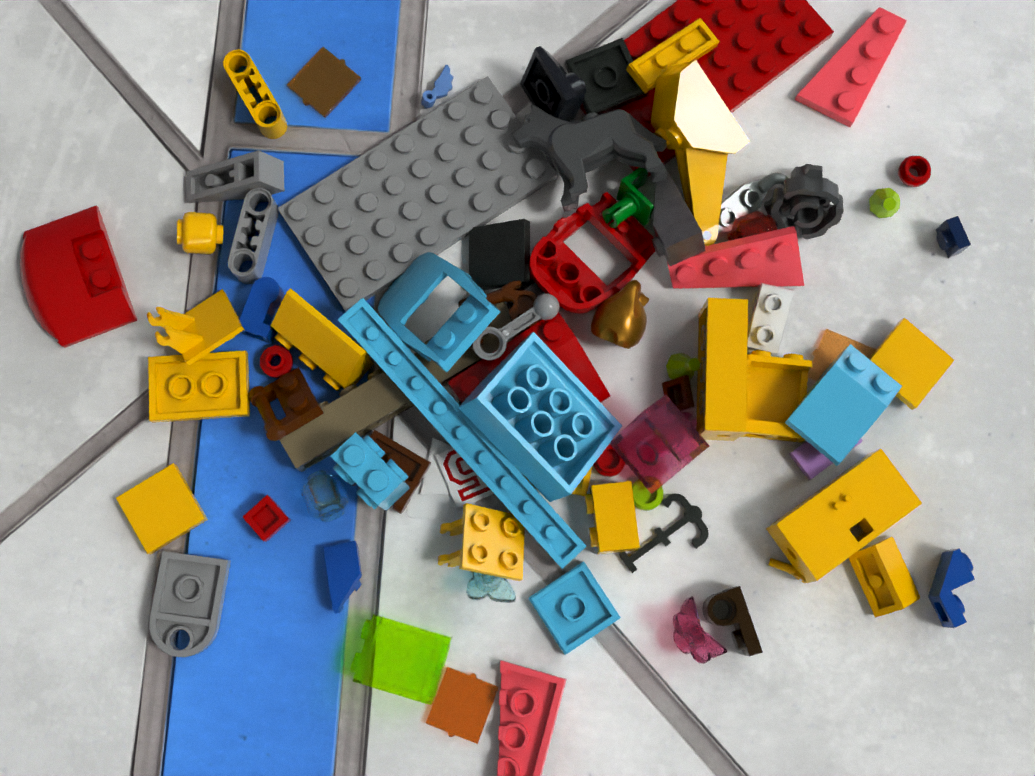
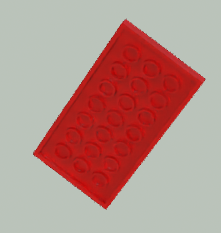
M677 0L626 38L624 42L634 61L701 18L720 42L716 48L696 61L729 111L733 113L831 38L834 31L806 0ZM655 88L648 92L647 97L617 108L629 113L652 133L655 132V129L650 124ZM582 104L580 109L584 112L585 115H587ZM667 147L663 152L656 151L664 165L676 156L675 150H669ZM628 165L633 171L639 168Z

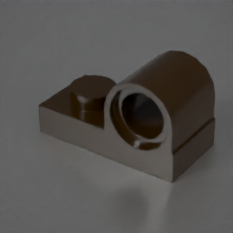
M736 586L725 589L722 592L707 597L702 607L705 619L717 626L733 624L735 631H732L731 635L737 651L742 650L745 656L762 653L763 651L741 587ZM718 600L724 601L728 606V614L723 619H718L713 614V605Z

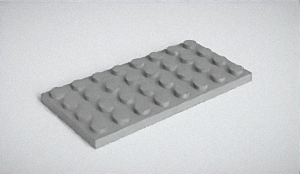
M487 76L277 209L345 312H347L361 298L367 301L390 286L420 255L427 252L436 255L440 254L468 236L469 231L473 227L487 224L557 179V173L539 149L533 147L522 148L516 144L511 133L520 129L522 124Z

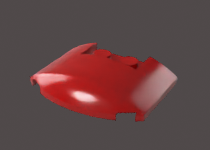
M97 205L24 232V240L20 250V275L23 290L35 318L47 333L58 340L57 343L66 348L137 321Z

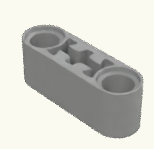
M254 188L246 194L228 258L230 271L244 284H254L256 280L262 277L279 215L277 203L270 192L264 188ZM269 202L265 210L261 212L255 211L259 203ZM253 261L250 270L239 272L243 262Z

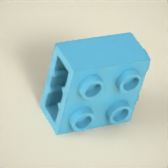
M355 432L331 455L332 459L337 463L333 469L351 486L357 483L360 489L356 493L368 506L374 510L379 506L387 511L410 489L404 482L409 476L392 459L387 463L382 459L386 453L368 434L362 439Z

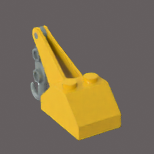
M696 60L671 66L657 77L650 124L655 129V135L667 140V148L675 150L684 200L702 230L705 246L713 245L717 240L719 231L729 232L734 230L761 207L771 187L775 184H781L784 187V181L789 178L781 173H771L761 180L741 185L722 201L728 154L737 153L750 142Z

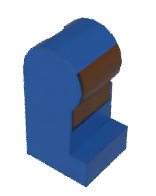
M262 277L254 282L239 320L244 328L241 332L242 334L273 344L277 332L270 324L275 310L280 306L285 295L279 284L271 277Z

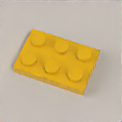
M247 351L208 353L204 358L199 359L190 366L185 362L183 355L148 357L150 422L250 416Z

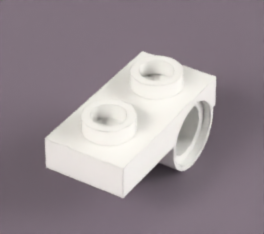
M765 283L759 284L753 303V315L748 331L747 347L778 354L794 290Z

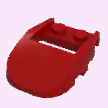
M608 192L603 193L600 201L593 206L586 203L577 208L576 212L567 218L562 217L559 219L546 237L543 236L535 245L530 256L529 271L535 283L545 293L555 296L560 307L573 313H587L598 307L600 303L621 291L655 252L651 240L654 237L633 216L624 220L616 228L609 226L614 220H611L609 223L605 222L602 215L603 211L618 202ZM588 221L632 263L628 269L608 286L564 243Z

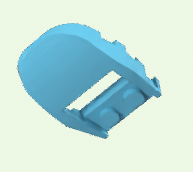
M431 252L420 255L411 263L406 271L388 288L378 306L379 314L408 348L429 362L433 360L445 372L450 370L500 313L499 309L486 299L487 295L472 280L469 274ZM449 276L470 295L427 344H424L404 325L415 310L428 299L430 293L437 285Z

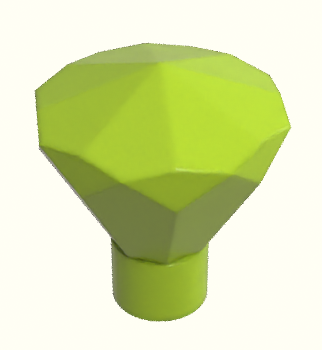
M891 188L877 189L869 198L870 211L879 218L892 217L900 208L899 195Z
M684 353L671 355L666 364L670 379L688 375L689 380H691L694 376V371L700 368V361L697 358H690L689 355Z

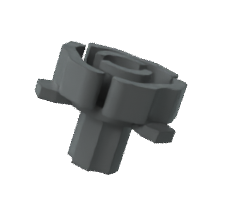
M811 164L795 167L791 172V178L784 181V190L780 187L775 188L772 198L764 203L768 216L771 215L776 220L777 229L794 226L798 235V226L802 227V237L804 239L824 235L829 228L840 222L844 212L843 197L839 194L838 185L827 178H823L822 166ZM792 215L794 216V219L788 218L787 216Z

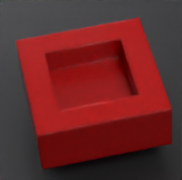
M266 495L243 516L244 520L263 542H267L291 521L270 495Z

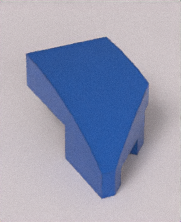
M356 541L323 547L330 597L335 614L343 610V604L354 590L357 592L362 585L359 580L362 577L359 548Z

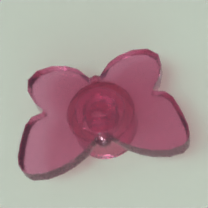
M694 597L687 598L682 604L680 612L673 616L674 642L684 654L691 653L693 659L698 663L705 664L711 658L727 653V649L704 631L700 624Z

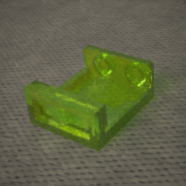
M373 614L371 620L366 619L360 639L365 640L362 652L355 653L350 672L355 673L353 682L432 705L453 637L392 620L378 614Z

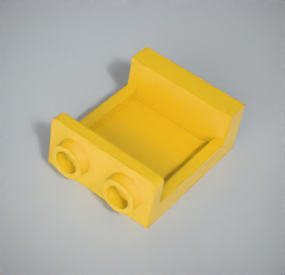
M761 350L752 351L751 354H747V359H751V365L747 366V372L751 373V378L747 379L746 432L740 437L798 443L805 441L804 438L784 422L807 394L808 371L812 368V361L803 360V355L785 354L783 358L772 357L771 352Z

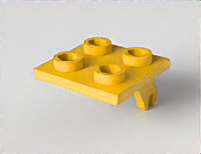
M223 289L185 314L169 311L163 307H156L157 313L160 315L159 317H154L150 312L147 313L149 323L152 326L163 327L168 334L164 337L156 331L155 338L158 344L162 346L169 345L181 353L189 366L204 358L208 353L233 339L244 330Z
M465 503L463 505L462 518L440 525L441 534L450 531V536L463 534L462 549L451 554L439 555L438 565L448 563V567L459 566V569L515 581L523 580L525 528L513 514Z

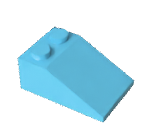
M850 344L828 366L784 423L838 466L888 407L902 385Z

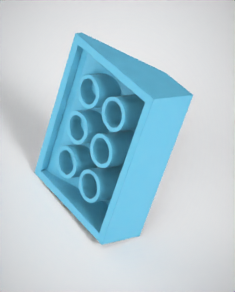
M534 332L529 334L458 407L549 502L572 494L622 427L616 418Z

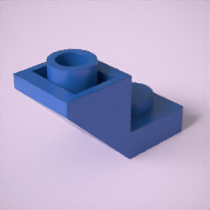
M960 548L942 552L928 595L942 626L947 628H956L967 623L963 615L965 613L964 605L957 595H953L951 590L975 580L971 572L973 571L972 562L965 553L961 552Z

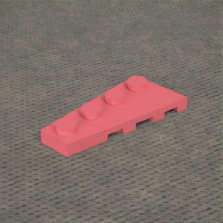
M879 7L797 94L795 100L851 127L907 20Z
M794 226L705 246L706 251L672 266L668 264L673 289L758 287L761 283L774 286H804L797 232Z
M500 661L501 690L499 694L500 726L498 730L499 760L497 776H542L567 679L510 662Z

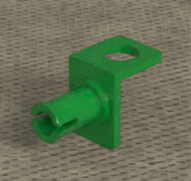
M639 167L621 180L616 197L618 202L605 209L602 213L606 223L614 220L609 224L611 228H616L632 215L644 226L649 223L654 205L637 190L646 182L648 176L646 169ZM637 177H639V178L637 179V181H636L634 184H632V182H633Z

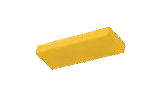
M699 18L628 64L626 70L646 94L655 88L657 77L668 68L699 59L716 48L720 41L703 20Z

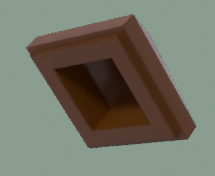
M688 375L662 383L668 415L695 407Z

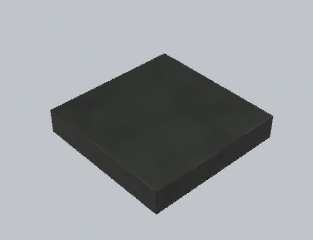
M623 38L565 61L567 72H573L578 77H581L586 85V94L582 104L587 114L597 113L600 115L647 97L648 92L645 94L626 70L628 64L633 62V59Z
M519 219L477 226L469 231V275L482 290L501 288L505 284L517 280L521 281V285L530 284V221Z

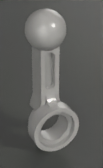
M541 294L534 300L533 308L499 329L487 327L473 342L475 353L485 360L499 358L504 353L507 341L539 319L550 320L558 314L559 302L557 298L551 294ZM488 333L496 335L500 342L498 350L494 353H487L481 347V339Z

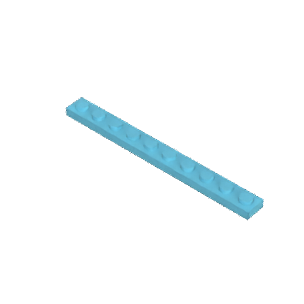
M361 298L338 319L343 327L560 568L563 569L587 547L520 471L458 408L460 405L364 298Z

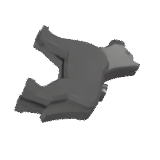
M531 105L532 113L525 116L520 129L511 133L519 147L539 149L551 159L564 182V192L561 198L564 212L576 209L579 196L587 192L588 183L585 173L615 158L626 165L646 169L647 172L651 173L652 183L667 179L665 166L656 152H663L665 150L667 140L643 127L629 113L621 109L612 110L600 115L589 113L582 117L581 121L574 123L556 118L536 105Z

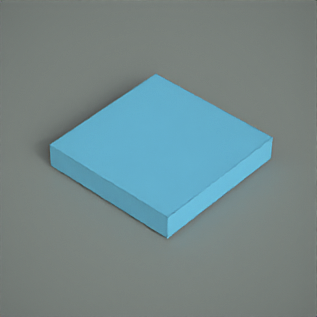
M585 562L580 563L528 598L564 655L621 618Z

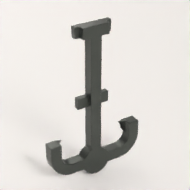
M681 494L669 495L662 500L663 505L669 508L672 501L680 502L685 509L684 517L664 532L660 527L655 529L654 532L657 534V537L630 557H628L625 551L618 555L633 573L637 570L633 564L634 561L660 542L665 547L668 546L671 542L667 537L688 522L695 523L701 531L700 538L692 540V544L697 549L706 542L709 535L708 528L701 519V509L698 506H691L688 500Z

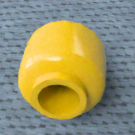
M186 212L183 219L177 220V245H182L185 253L209 255L215 252L216 244H223V225H217V218L214 214Z

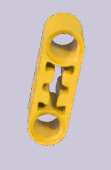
M240 49L230 51L224 58L223 66L261 133L269 139L280 138L287 130V121L277 101L249 54ZM247 66L243 72L235 73L239 67ZM253 85L262 99V102L258 104L249 90ZM270 116L277 117L273 123H264V121Z

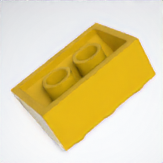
M291 288L286 292L270 325L278 333L274 338L287 350H290L293 346L302 353L298 359L312 371L316 367L321 369L326 374L322 379L336 391L340 387L345 389L357 384L374 364L367 352Z

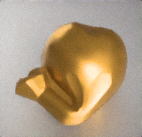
M637 280L629 281L620 292L600 303L591 323V333L627 349L634 347L640 342L647 323V316L643 307L649 301V298L641 292L640 282Z

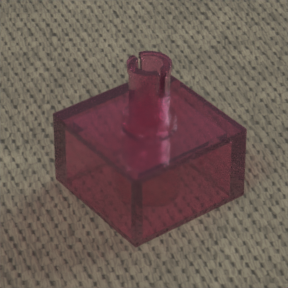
M664 395L645 409L609 443L651 494L709 447V444L696 430V419L688 421L693 415L688 412L681 413L667 395Z

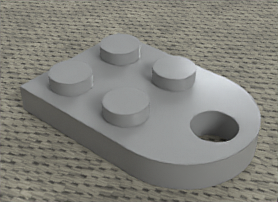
M162 551L149 620L151 637L160 650L171 656L188 657L203 652L213 643L220 626L231 560ZM179 630H185L190 637L189 645L183 650L178 649L173 641L174 635Z

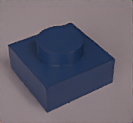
M958 216L947 219L936 229L938 245L942 250H945L948 258L962 253L971 245Z

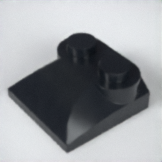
M539 46L534 49L520 85L532 105H536L556 118L570 122L575 118L584 101L586 85L583 79L575 73L567 74L557 60L544 48Z

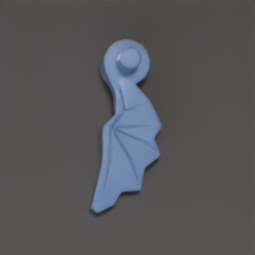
M445 65L441 75L434 82V89L423 93L421 103L424 108L433 107L436 99L446 97L448 92L452 90L451 82L454 77L450 74L448 65Z

